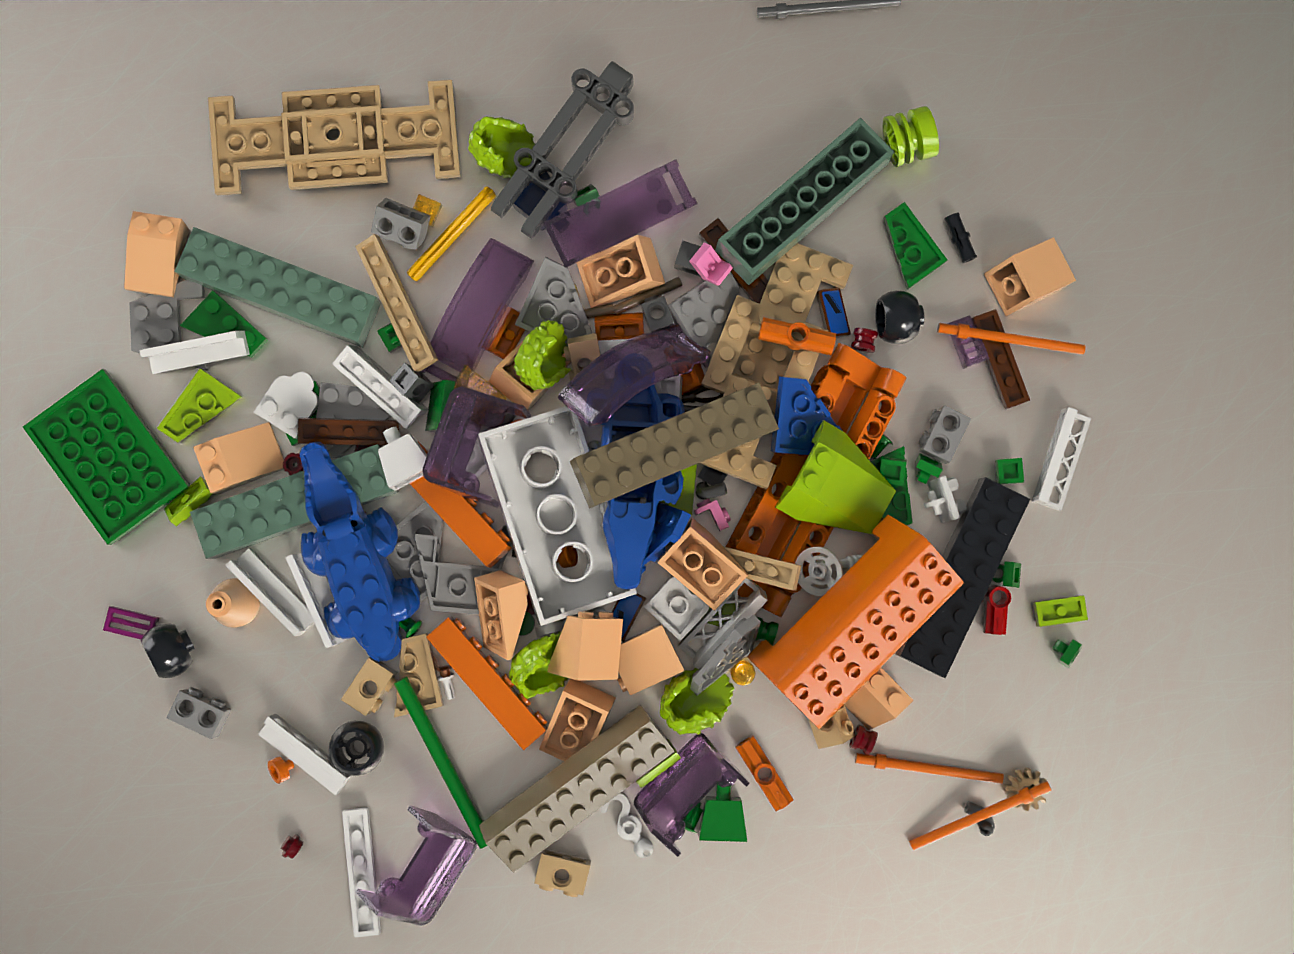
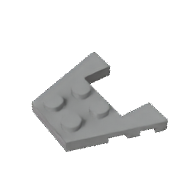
M184 280L177 283L174 298L149 294L129 302L131 351L140 353L139 350L181 342L180 300L205 298L204 287L195 282ZM208 363L192 367L208 370Z
M415 534L414 538L430 610L479 615L474 578L501 570L507 554L492 568L435 562L438 536Z

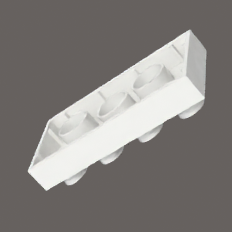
M574 404L479 433L477 438L539 626L578 614V611H587L637 594L635 588L622 589L614 583L613 563L603 530V516L607 503L605 502L589 509L570 464L573 458L589 452ZM541 452L547 454L556 462L557 469L551 478L552 481L540 484V482H535L526 475L524 467H526L527 461L531 457L530 455ZM573 546V548H577L586 554L588 564L581 578L571 579V577H567L557 570L556 561L563 547Z

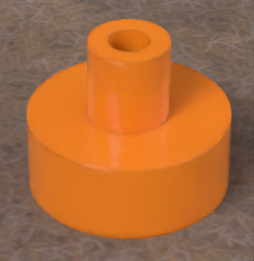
M573 546L563 547L556 563L559 562L563 568L576 566L578 562L576 548H573Z
M281 757L268 761L269 773L276 783L280 784L289 779V770L294 768L293 761L289 759L284 762Z

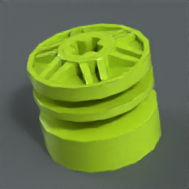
M927 106L909 110L907 119L903 113H896L895 117L888 115L883 118V139L894 151L891 162L895 167L902 166L904 161L907 164L912 163L914 153L918 160H925L938 155L939 138L934 117Z

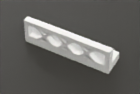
M232 331L139 350L141 357H149L152 374L250 355L245 331Z
M347 345L332 363L405 429L409 428L419 415H425L428 411V408L421 402L417 403L404 397L389 382L392 376L358 346Z
M1070 407L1061 410L1032 502L1059 511L1063 508L1091 418L1077 414L1078 410ZM1075 419L1082 421L1083 424L1080 432L1072 435L1071 430ZM1070 440L1074 447L1073 455L1065 458V448ZM1063 463L1067 473L1065 478L1057 481L1056 476L1060 464ZM1054 486L1059 493L1057 504L1049 501Z
M248 548L237 560H230L225 565L294 636L302 635L314 623L307 605L251 548Z
M301 553L285 557L325 648L333 647L348 640L333 636L326 624L324 607L335 601L327 577L318 576L308 570L303 562Z
M745 578L715 611L711 608L679 642L678 647L693 658V665L697 669L702 668L713 656V651L720 644L724 643L735 630V625L743 618L749 619L755 615L768 601L766 592L755 582ZM744 583L754 590L749 597H738L737 590ZM725 603H735L736 610L732 615H721V607ZM708 621H719V629L716 632L705 633L704 626ZM703 638V646L697 652L687 645L691 639Z
M277 714L268 716L264 721L266 725L259 732V736L334 795L340 792L352 775L339 771L333 765L330 756Z

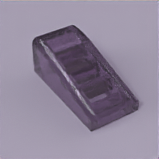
M970 315L947 323L951 325H958L959 323L968 324L971 328H976ZM951 335L963 369L989 360L988 353L981 339L968 338L961 341L960 338H956V335ZM974 343V347L964 349L963 345ZM977 351V356L968 357L967 354Z

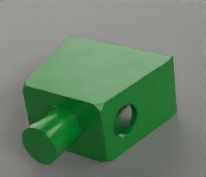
M716 783V796L705 797L698 833L699 841L747 842L742 800L740 797H731V783Z

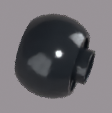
M896 290L882 295L877 300L875 321L879 337L891 344H903L911 341L918 335L920 327L924 324V309L922 305H919L914 295Z
M175 624L154 626L141 639V643L159 678L178 676L185 672L193 661L189 652L195 650L186 630L178 632Z
M355 720L341 725L336 729L329 742V756L333 765L347 775L359 776L371 772L377 767L384 753V742L380 732L376 727L364 721ZM356 732V736L349 740L344 739L347 733ZM355 740L361 741L364 744L363 753L355 751ZM342 747H345L346 753L351 758V760H348L346 758V756L343 753ZM366 755L369 757L366 763L357 764L358 759Z

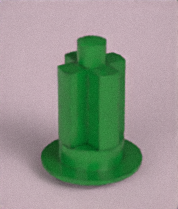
M884 433L871 456L874 459L889 443L893 445V442Z
M411 617L399 622V626L407 633L406 638L414 636L422 625L421 620L416 622Z
M696 801L694 805H689L682 823H677L678 826L691 833H698L694 829L703 812V809L700 808L702 804L700 801Z

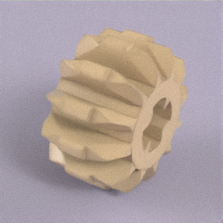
M1026 767L1022 773L1021 770L1016 769V778L1008 776V780L1012 782V785H1005L1006 790L1012 791L1007 795V798L1018 794V791L1023 789L1025 785L1032 788L1047 780L1040 778L1041 773L1037 770L1032 773L1031 769ZM1040 795L1034 798V801L1026 805L1022 803L1015 807L1019 808L1022 806L1023 810L1029 811L1032 806L1037 810L1039 809L1038 801L1045 803L1046 799Z

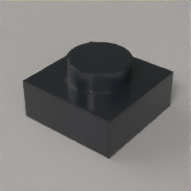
M704 465L697 477L709 485L722 483L728 474Z

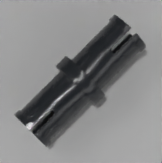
M957 212L947 216L944 220L952 235V244L956 245L962 263H966L977 258V255L969 240V237H971L970 233L966 232L959 216L960 214Z

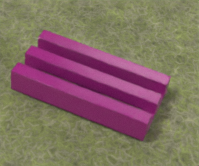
M109 606L103 631L142 639L144 634L110 626L111 622L150 630L159 622V617ZM117 613L125 616L150 621V624L146 625L122 618L113 617V614Z

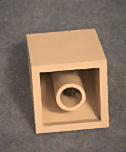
M1054 237L1009 257L984 273L1005 316L1031 305L1076 281Z
M578 611V616H567L550 660L548 672L577 681L618 679L623 619L613 617L612 612L599 611L598 616H593V612Z
M662 624L621 643L618 670L621 677L617 680L622 691L628 690L630 696L684 671Z
M880 668L845 703V707L870 730L895 719L914 700Z

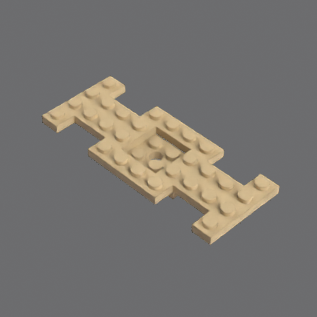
M452 80L428 81L430 105L383 109L379 85L282 92V116L236 119L235 98L233 96L208 97L215 194L217 196L242 194L240 170L287 166L290 190L388 183L386 159L434 155L436 179L460 177ZM329 130H339V137L336 140H329L327 138Z

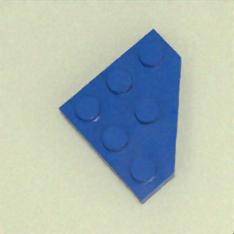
M779 376L774 416L779 429L772 434V452L809 455L815 445L811 441L823 420L842 430L833 421L830 412L821 399H818L811 390V385L806 379Z
M660 502L658 503L654 532L648 552L642 563V573L646 570L644 565L650 560L655 562L666 552L665 546L669 542L676 543L681 538L691 514Z

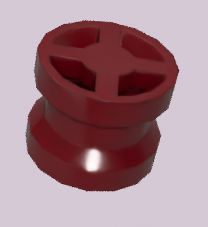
M854 328L855 340L851 343V348L860 352L874 353V340L878 337V332L866 328Z
M857 725L854 730L855 737L850 740L849 747L852 749L859 748L864 754L869 755L875 746L878 732L873 730L867 731L864 726Z

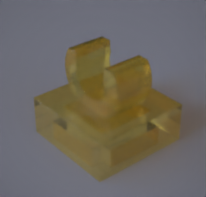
M420 194L413 206V209L431 216L428 225L430 227L434 226L442 208L441 203Z

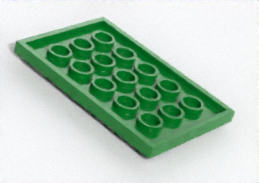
M105 369L98 371L23 426V429L107 545L115 543L190 487Z

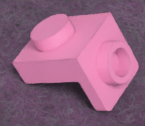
M705 242L689 261L702 279L717 286L722 283L733 269L731 264L721 260L712 246Z
M706 499L696 504L698 509L694 510L695 515L709 510L719 531L729 527L727 522L731 521L725 507L720 508L717 500L711 502L710 499Z

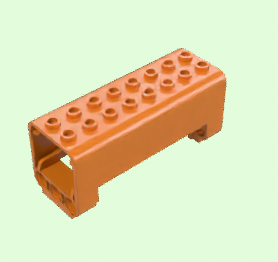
M887 515L872 530V534L878 541L774 646L766 640H762L747 655L748 659L818 729L964 584L962 579L924 536L890 515Z

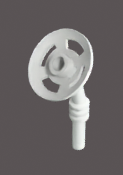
M817 546L810 547L804 550L795 562L797 565H802L798 583L809 594L823 596L843 576V569L847 568L849 570L862 555L847 556L846 559L839 560L829 549ZM812 553H823L828 557L822 555L813 556ZM804 561L810 563L808 567L810 576L806 578L803 574ZM837 570V577L834 580L832 574L833 571ZM813 583H814V584H817V585H826V584H827L828 588H823V589H821V588H816V587L812 586V584H813Z

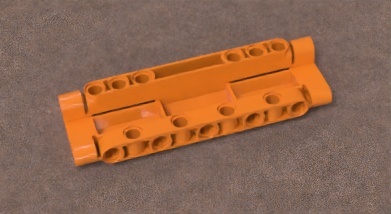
M838 343L827 365L821 367L811 383V390L818 399L821 397V401L830 412L831 418L845 433L850 427L867 392H869L847 435L856 446L859 445V449L870 460L895 412L896 403L894 399L897 398L907 378L896 370L880 367L851 347ZM880 401H881V408H880V410H879V409H878V405H879V403H880ZM870 423V429L867 432V426ZM775 452L770 463L775 464L776 468L767 490L757 486L725 547L780 560L800 520L790 517L775 508L786 486L793 485L809 455ZM776 484V491L772 494V487ZM801 521L781 561L795 564L798 556L804 550L816 546L824 547L834 527ZM753 527L754 532L749 537V530ZM814 532V536L810 540V534ZM812 553V555L817 556L820 553ZM806 561L803 563L805 578L809 576L808 567L810 564ZM752 580L767 594L768 601L761 608L781 618L792 599V594L794 595V593L802 589L799 583L796 590H789ZM744 583L737 591L739 596L749 597L754 590Z

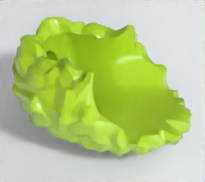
M486 116L474 124L473 131L469 134L468 150L476 159L477 164L488 169L489 173H494L504 179H511L517 170L514 163L516 151L521 148L532 150L535 146L534 136L527 131L524 124L520 125L513 120L504 119L503 117L494 118ZM523 158L519 164L528 166L532 160L530 158Z
M542 321L539 327H536L525 337L514 358L516 374L521 376L520 380L529 385L533 390L553 387L555 383H558L571 370V368H565L566 358L562 357L567 339L562 324H558L557 321Z
M560 631L552 633L550 636L545 635L541 639H534L512 658L509 678L511 683L516 686L519 693H522L525 698L528 699L545 692H554L559 687L565 686L564 682L568 680L567 677L548 672L550 660L561 634Z
M699 669L684 670L678 677H672L669 685L664 686V695L660 701V716L666 720L668 727L680 735L688 733L699 735L701 730L706 728L712 729L715 722H720L724 713L727 712V707L732 704L731 698L735 689L733 684L729 683L730 679L726 674L722 675L697 696L690 687L692 676Z

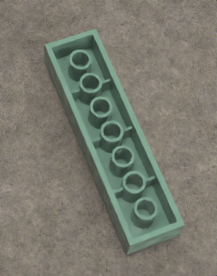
M859 118L718 239L715 251L727 263L731 264L734 271L750 285L887 166L894 151L862 118Z
M195 227L192 229L174 271L185 280L195 282L213 291L362 348L381 305L377 297Z
M378 444L332 460V463L342 472L356 492L361 505L399 492L398 490L394 491L387 485L378 449L383 446ZM304 471L190 512L206 559H216L312 524L307 516L305 507Z

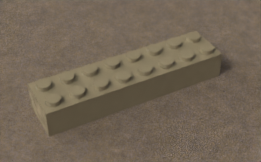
M758 382L577 456L570 461V464L590 509L758 439L779 428Z
M640 705L482 822L479 827L485 843L514 873L672 755L675 750L664 733Z

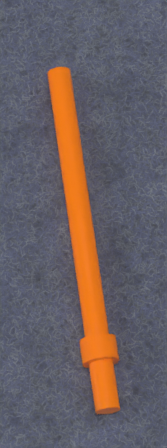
M939 323L937 329L938 333L956 335V338L961 339L971 337L1082 355L1085 353L1086 348L1082 344L971 328L968 324L961 323L958 325Z
M860 753L855 755V763L873 765L876 769L885 770L887 767L1001 784L1004 780L1002 773L888 758L885 754L878 753L875 756Z
M1048 781L1030 789L1028 787L1023 788L1014 796L910 840V845L913 850L918 849L1019 804L1024 803L1026 805L1034 801V798L1052 791Z

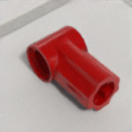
M990 585L983 598L985 601L983 633L1006 635L1008 605L1011 602V593L1005 587ZM1000 590L1002 594L1001 600L994 603L992 596L995 591Z

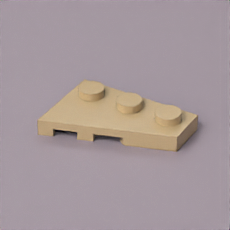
M428 633L402 639L399 665V680L406 676L408 677L424 710L444 706L430 641L426 638ZM397 691L394 717L409 714Z

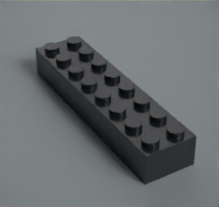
M987 477L978 480L966 505L967 510L962 513L942 555L964 584L897 650L895 655L940 677L946 678L1029 504L1030 498Z

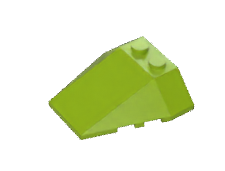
M823 420L811 441L815 444L793 485L786 486L775 508L796 520L872 534V530L878 525L896 490L845 432Z

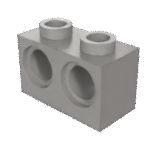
M385 198L376 207L371 232L379 235L382 239L395 241L404 248L416 250L425 241L431 216Z
M943 406L939 410L935 409L929 420L932 423L929 431H924L919 440V444L922 445L919 452L943 464L950 463L971 418L947 406ZM944 417L952 419V429L944 427ZM934 438L942 442L943 448L941 451H936L932 447Z
M190 687L189 689L180 690L168 713L167 719L210 739L218 737L231 709L225 707L226 703L220 699L212 698L210 700L204 697V693L196 688ZM187 700L193 703V711L191 713L185 709V702ZM209 710L213 711L216 715L214 723L207 719Z

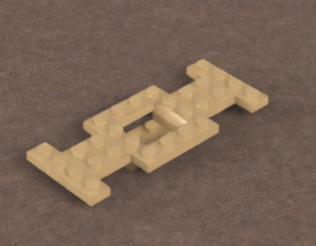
M798 243L775 262L776 264L760 304L739 295L736 296L701 384L703 387L723 394L724 397L759 382L774 415L779 376L806 379L809 382L819 353L804 349L793 351L786 345L759 340V331L763 317L792 324L801 322L807 327L828 331L805 322L821 281L844 289L853 268L852 264ZM799 332L791 333L794 340H803ZM760 438L700 462L703 465L766 490L776 468L775 464L754 456Z

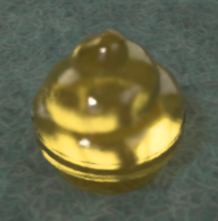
M739 661L731 668V678L738 685H748L755 678V668L748 661Z

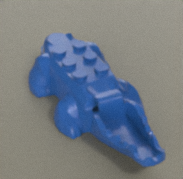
M631 355L623 359L616 368V378L612 382L610 390L597 389L591 391L586 405L588 421L602 425L601 447L685 413L684 405L678 396L669 393H657L655 385L652 383L653 368L646 358L639 355ZM632 367H635V368L639 369V370H640V373H639L637 370L633 369ZM681 471L607 501V508L603 516V530L613 563L614 583L617 587L634 589L640 584L642 563L648 552L654 532L657 505L659 501L663 500L665 503H677L683 489ZM642 497L645 498L646 503H640V499Z
M321 442L309 443L301 448L300 458L304 470L306 513L309 520L316 527L317 532L302 534L301 554L308 570L313 574L327 577L335 601L324 607L326 624L331 634L337 638L350 639L355 637L367 654L375 661L391 660L399 654L402 646L399 622L411 617L420 607V592L415 581L411 577L396 580L387 560V556L393 552L397 544L398 529L392 517L382 507L367 515L363 511L360 500L350 483L332 463L325 445ZM356 520L357 526L353 527L351 521Z

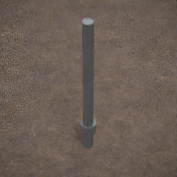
M844 0L796 5L777 3L776 6L757 8V17L776 16L778 19L796 14L900 6L901 0Z

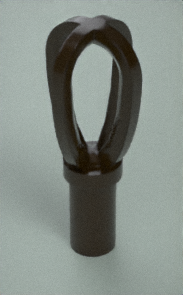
M702 386L694 391L683 394L682 403H695V401L709 403L722 398L723 394L720 393L716 397L709 398L696 397L701 392L711 390Z

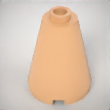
M232 578L216 586L206 600V608L219 623L234 628L244 626L256 617L260 608V601L238 578Z

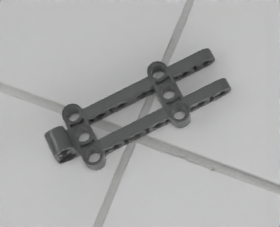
M613 61L609 63L600 77L584 68L576 70L571 77L572 95L532 150L521 148L514 155V163L517 170L495 199L491 211L502 218L530 181L540 187L546 193L521 228V232L531 239L539 232L559 202L569 204L576 199L577 186L575 180L616 124L628 125L634 118V105L627 97L633 87V75ZM579 80H587L589 84L585 87H579L577 82ZM605 93L609 98L605 101H600L597 99V96ZM587 103L602 113V116L561 171L547 161L546 158ZM621 107L629 110L625 115H620L616 111ZM523 158H530L532 160L528 166H522L519 163ZM543 172H550L552 174L549 180L539 178ZM568 185L572 187V191L569 194H562L559 192L560 188Z

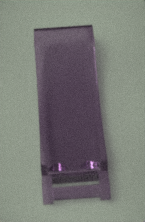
M677 159L544 222L543 224L565 268L697 205L695 197L692 198L678 169L680 165ZM667 172L670 173L683 200V203L679 205L676 204L663 177V174Z
M490 238L462 280L430 342L438 360L461 372L460 378L434 364L421 372H428L441 380L455 381L454 390L462 393L471 374L474 373L500 319L525 281L534 260Z
M674 324L666 330L633 337L606 351L580 371L559 393L558 399L589 427L607 423L609 418L636 394L667 378L690 373L694 364L707 361L711 352L705 346H699L683 333L679 325Z

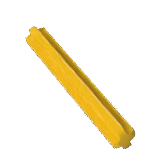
M484 187L409 268L407 274L410 278L418 281L495 198L496 194L490 187Z

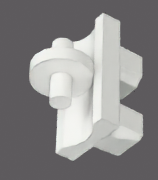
M946 476L927 482L930 491L927 492L930 502L924 503L925 508L932 507L935 515L939 514L941 523L960 518V514L964 513L967 508L962 499L955 501L952 491L958 490L959 487L957 479L955 477L946 478Z

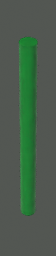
M406 676L396 681L394 685L480 849L488 846L479 827L483 821L408 677Z

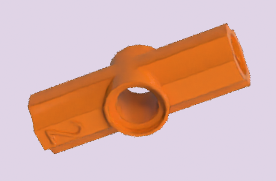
M763 317L758 339L786 345L792 350L804 349L832 355L836 333L810 328L801 322L792 324ZM799 332L803 340H794L791 333Z
M752 735L735 746L774 810L778 811L788 806L794 799L755 737ZM763 767L770 768L771 774L767 779L758 777V771Z

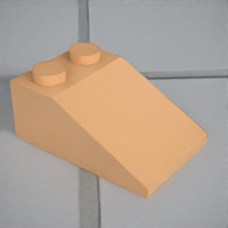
M133 211L127 234L125 290L174 298L179 277L174 271L186 246L190 231L182 219Z
M641 235L629 238L577 263L591 308L632 297L665 284L652 240Z
M522 341L495 367L489 383L526 413L549 388L533 390L529 385L520 380L521 376L516 374L514 358L523 343ZM566 361L565 368L571 364V361Z
M270 422L217 437L193 447L210 493L222 494L283 470L284 457Z
M693 518L687 523L681 538L676 543L670 542L666 546V552L658 558L657 562L714 611L748 576V573L718 540Z
M498 570L475 577L474 581L483 647L506 660H510L513 657L527 609L528 588L524 580Z
M570 679L561 694L539 750L562 761H566L600 735L616 697L581 681Z

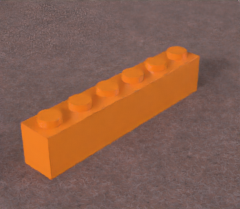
M418 441L420 446L427 454L429 451ZM434 459L432 462L437 470L409 484L488 568H492L512 549L508 544L511 539L501 529L497 532L491 526L494 521L485 512L480 514L476 510L475 506L478 504L469 494L463 496L458 490L461 488L459 483L452 476L447 478L442 473L445 470L444 467Z
M452 616L448 617L426 638L517 744L525 750L547 730L548 727L545 725L547 720L539 711L535 713L529 707L531 701L525 698L522 693H517L509 676L506 673L502 675L498 671L497 667L499 665L491 655L485 656L480 650L483 647L474 636L470 638L464 630L467 628L458 617L456 619H453Z

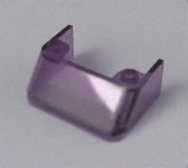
M466 387L455 388L449 395L422 470L424 478L430 483L460 496L498 508L500 503L493 497L478 492L480 481L476 475L465 471L482 425L490 428L498 427L503 423L506 413L526 419L530 418L531 414L523 405Z
M703 733L695 735L678 752L681 759L658 775L653 781L649 782L634 799V806L649 831L677 857L681 852L674 842L679 840L685 833L683 818L716 784L720 787L731 786L736 782L737 778L746 787L750 784L739 769Z
M410 805L407 810L419 820L417 830L425 839L400 879L391 877L382 881L376 892L358 888L355 893L377 916L423 926L432 921L474 854L477 843L469 834L439 815Z

